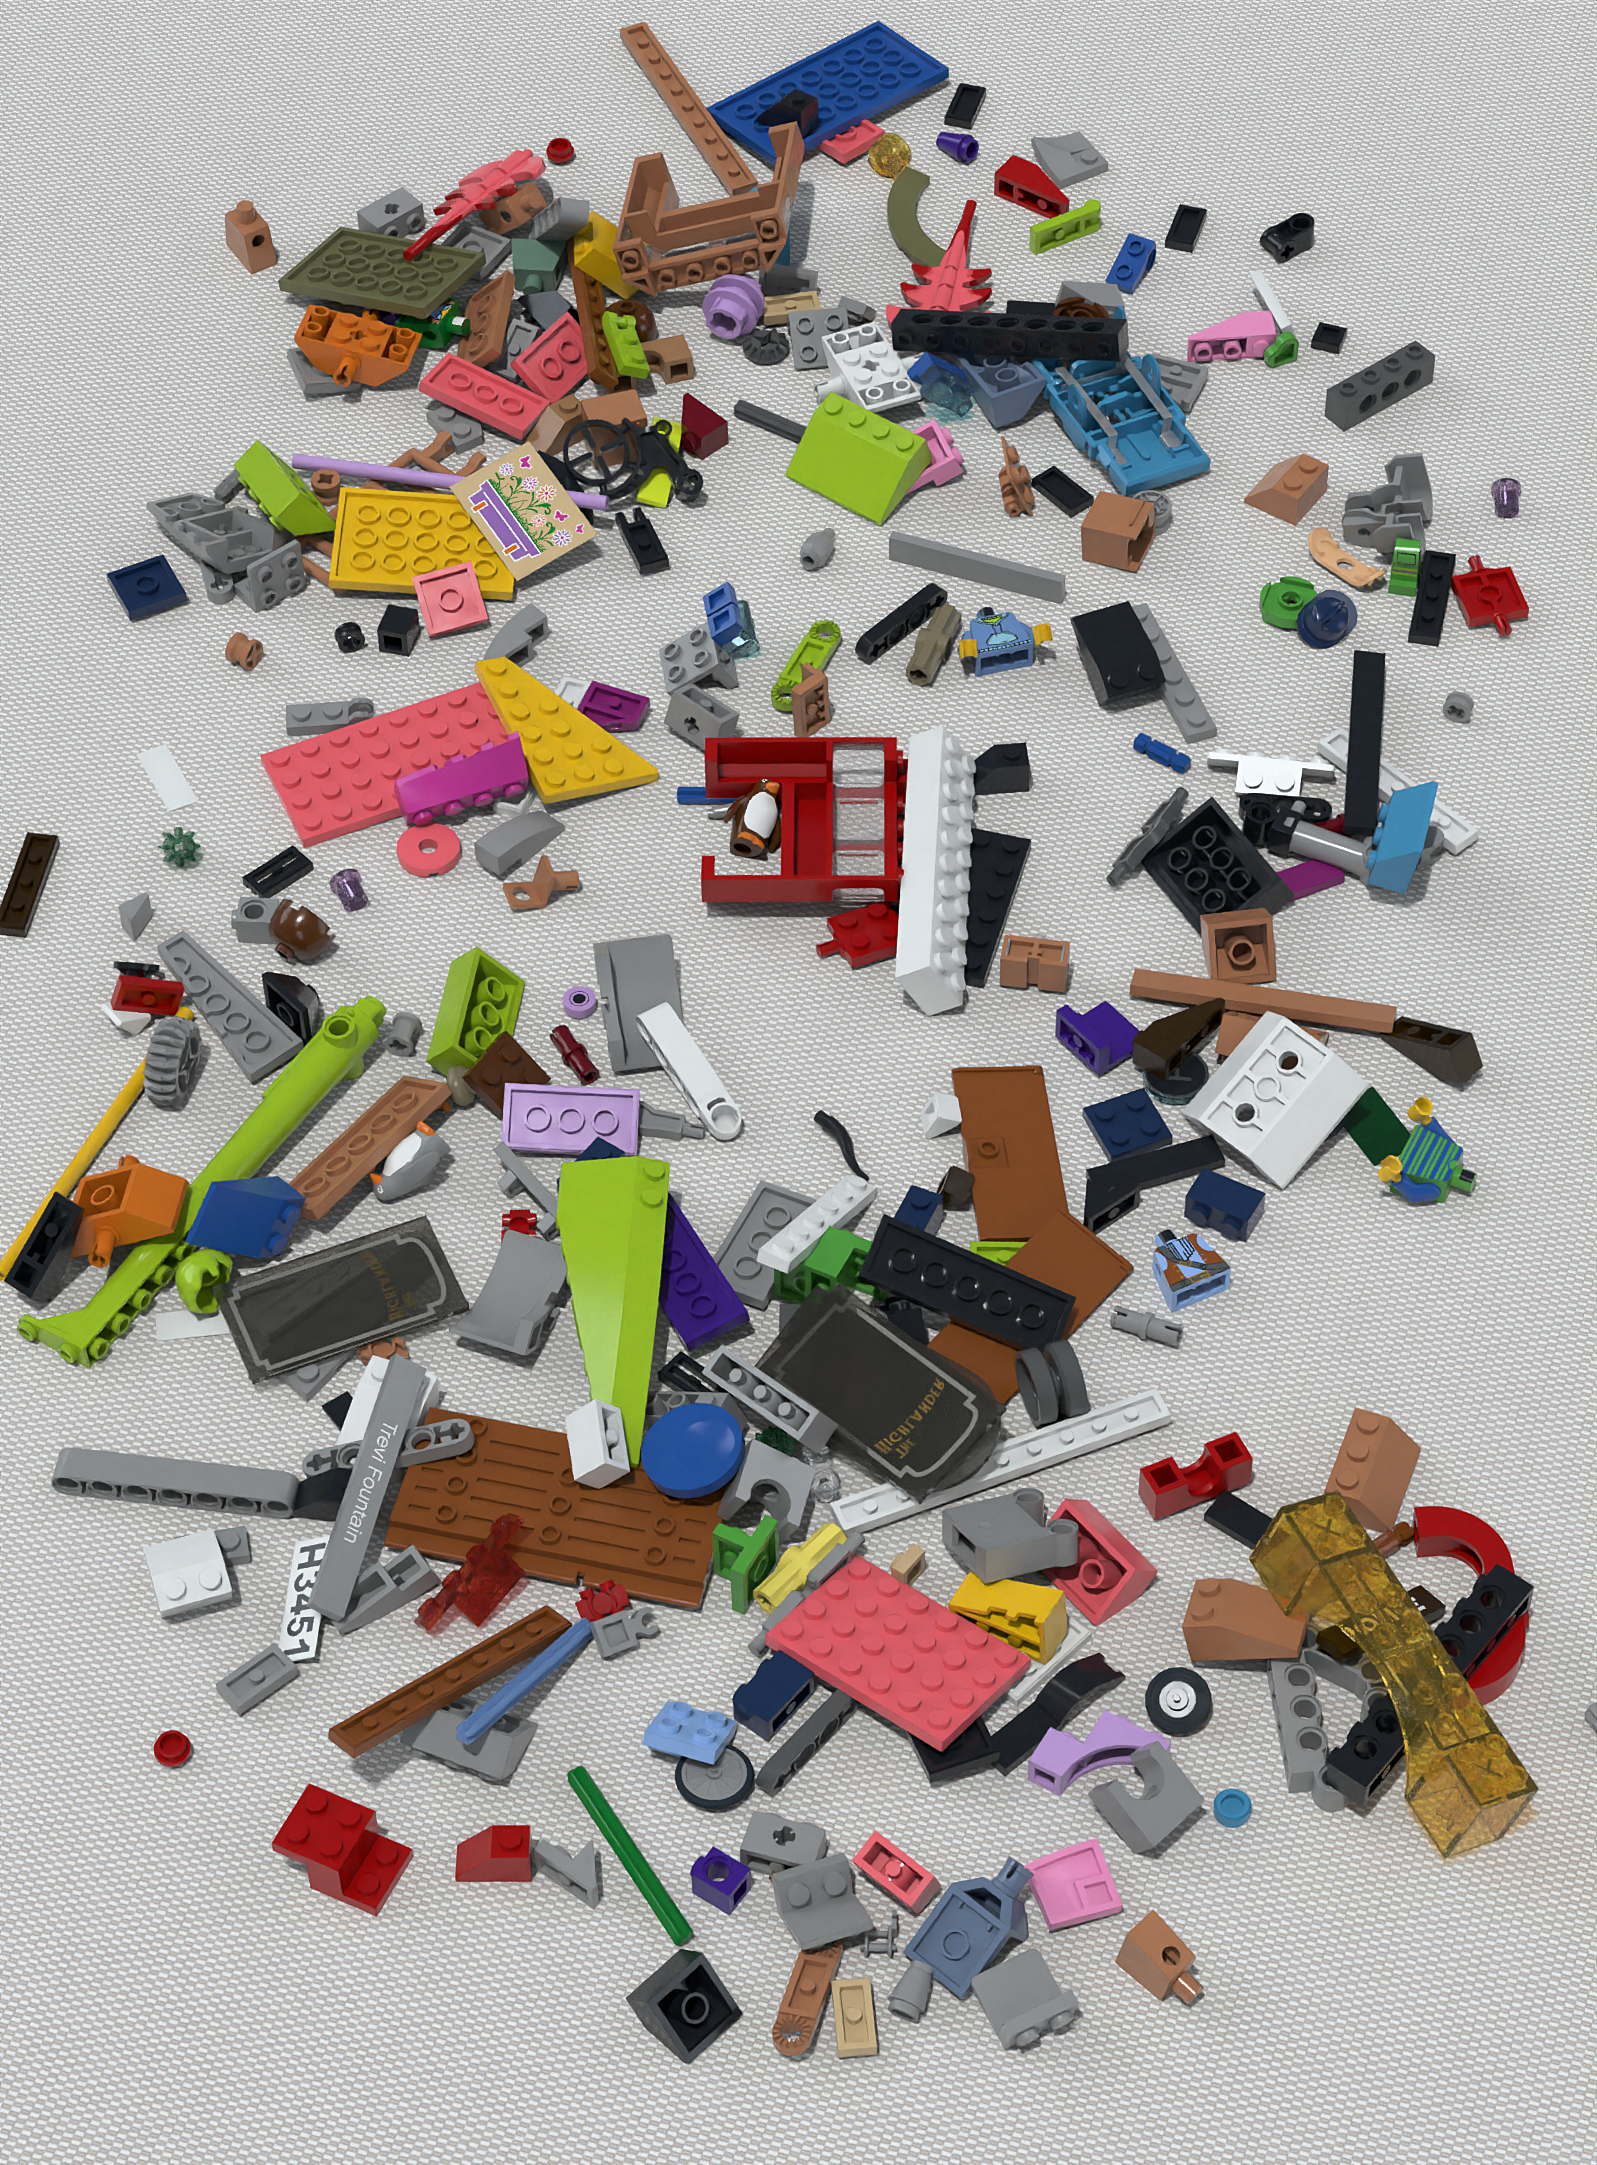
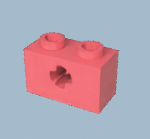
M876 1830L852 1859L861 1872L916 1915L920 1914L941 1887V1884L934 1875Z

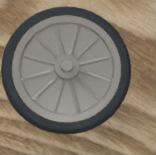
M729 1744L714 1765L682 1756L675 1769V1783L680 1794L693 1805L705 1809H723L738 1803L749 1793L754 1781V1770L749 1758L741 1750Z

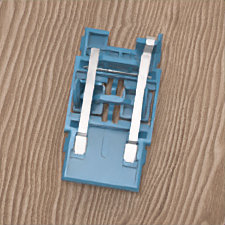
M1121 305L1115 309L1113 319H1127ZM1127 350L1120 362L1077 361L1076 359H1070L1068 368H1065L1060 359L1036 358L1031 360V364L1046 379L1043 397L1046 400L1050 399L1049 405L1062 420L1065 433L1079 451L1088 450L1090 459L1096 458L1097 461H1100L1103 467L1109 471L1111 480L1125 497L1209 470L1211 459L1185 426L1186 416L1162 386L1159 365L1151 354L1143 356L1142 360L1140 356L1131 357ZM1109 391L1112 396L1104 394V392ZM1094 395L1102 399L1097 405L1093 402ZM1113 414L1119 419L1120 423L1111 425L1106 416Z

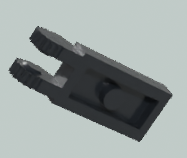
M641 507L633 509V519L635 521L633 523H628L623 512L615 513L617 527L639 573L643 574L669 567L668 556L649 518L646 519Z

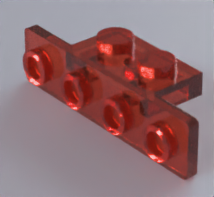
M511 1513L496 1519L489 1529L491 1532L482 1543L475 1544L468 1551L465 1557L467 1561L461 1568L449 1573L442 1582L443 1588L434 1598L427 1599L420 1606L417 1612L419 1616L414 1620V1623L418 1627L429 1631L450 1606L453 1605L470 1623L479 1627L526 1573L501 1549L524 1523V1520L520 1516Z

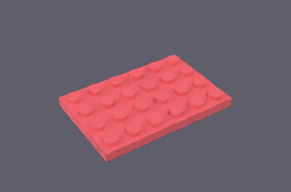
M857 1554L851 1558L849 1564L844 1568H839L821 1584L819 1589L812 1592L802 1603L767 1632L765 1636V1645L777 1652L780 1649L814 1672V1675L940 1752L945 1750L1030 1669L1031 1658L958 1614L955 1615L949 1612L948 1608L911 1586L898 1582L889 1573Z

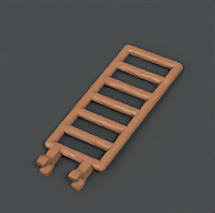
M443 430L435 437L433 443L422 452L416 448H411L388 466L405 468L414 461L430 472L467 477L483 468L482 464L487 461V458L477 451L470 457L467 465L456 473L437 462L441 457L446 458L454 453V448L448 445L452 440V435ZM370 479L360 487L361 489L388 490L382 486L387 481ZM404 484L419 493L441 494L431 487ZM338 505L329 511V514L335 521L337 519ZM322 532L298 535L293 539H296L301 544V548L309 543L332 558L333 544L319 536ZM302 555L304 571L329 587L330 573ZM331 588L339 594H345L351 590Z

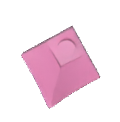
M1097 1838L1058 1850L1024 1866L1025 1869L1028 1868L1034 1873V1876L1031 1880L1029 1879L1027 1884L1039 1905L1049 1931L1120 1913L1122 1910V1902Z

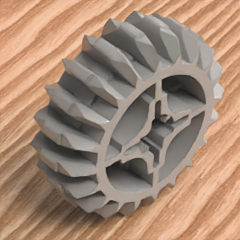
M166 1016L154 1029V1035L150 1038V1045L147 1049L145 1069L143 1071L145 1075L143 1081L145 1094L150 1101L170 1107L171 1105L179 1106L183 1100H186L187 1094L194 1083L195 1076L198 1074L199 1057L202 1051L200 1048L202 1041L200 1030L196 1022L189 1021V1019L183 1017Z

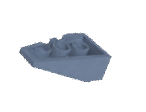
M949 353L955 365L963 370L969 380L966 384L983 413L996 428L1007 426L1014 421L1022 419L1046 385V379L1033 364L1029 362L1022 364L1015 360V356Z

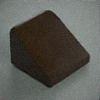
M954 1165L950 1166L939 1182L936 1191L937 1194L943 1195V1208L963 1203L968 1199L975 1178L972 1173Z

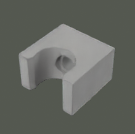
M752 1439L745 1446V1455L739 1470L726 1483L717 1516L728 1521L749 1498L758 1500L769 1510L771 1518L778 1520L780 1546L800 1525L816 1469L762 1442Z
M1159 1741L1138 1747L1130 1755L1131 1762L1140 1770L1144 1780V1790L1140 1799L1133 1798L1118 1780L1098 1785L1088 1793V1796L1134 1854L1157 1846L1205 1801Z

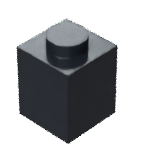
M388 604L377 628L379 652L409 657L420 633L418 609Z

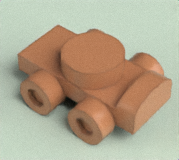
M383 1333L362 1340L356 1349V1354H359L360 1361L368 1364L372 1355L390 1360V1357L397 1353L409 1359V1351L404 1350L406 1342L402 1338L395 1337L389 1344L385 1342L388 1335Z

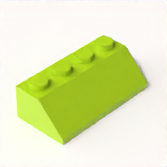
M257 439L233 465L240 473L237 479L249 489L248 493L260 503L258 506L270 517L271 523L280 531L286 528L294 536L335 530L336 521L299 474L260 440Z
M477 946L453 960L450 964L426 1062L447 1076L450 1067L458 1065L467 1068L471 1067L500 1033L507 1031L512 1036L525 981Z

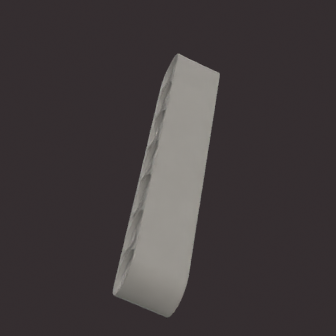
M64 1448L60 1451L51 1480L52 1487L66 1495L285 1519L292 1515L300 1484L299 1479L295 1475L285 1471L82 1448Z

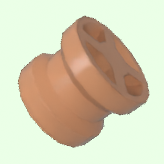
M333 469L316 471L311 477L314 495L324 507L339 503L341 485L339 473Z
M237 632L227 643L225 658L232 663L239 662L243 668L251 670L261 660L263 644L256 639L249 640L245 634Z

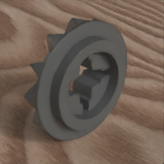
M764 327L762 331L752 330L751 335L744 337L743 352L748 359L757 363L768 364L783 359L789 351V340L786 339L785 333H778L776 328L770 331Z

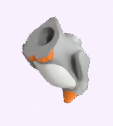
M420 1120L416 1124V1130L403 1139L387 1156L382 1173L379 1175L372 1172L369 1173L375 1196L381 1200H390L404 1195L419 1186H427L436 1176L434 1169L441 1155L448 1154L452 1149L431 1127Z

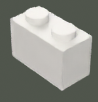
M595 1399L565 1417L574 1481L600 1489L630 1472L620 1408Z

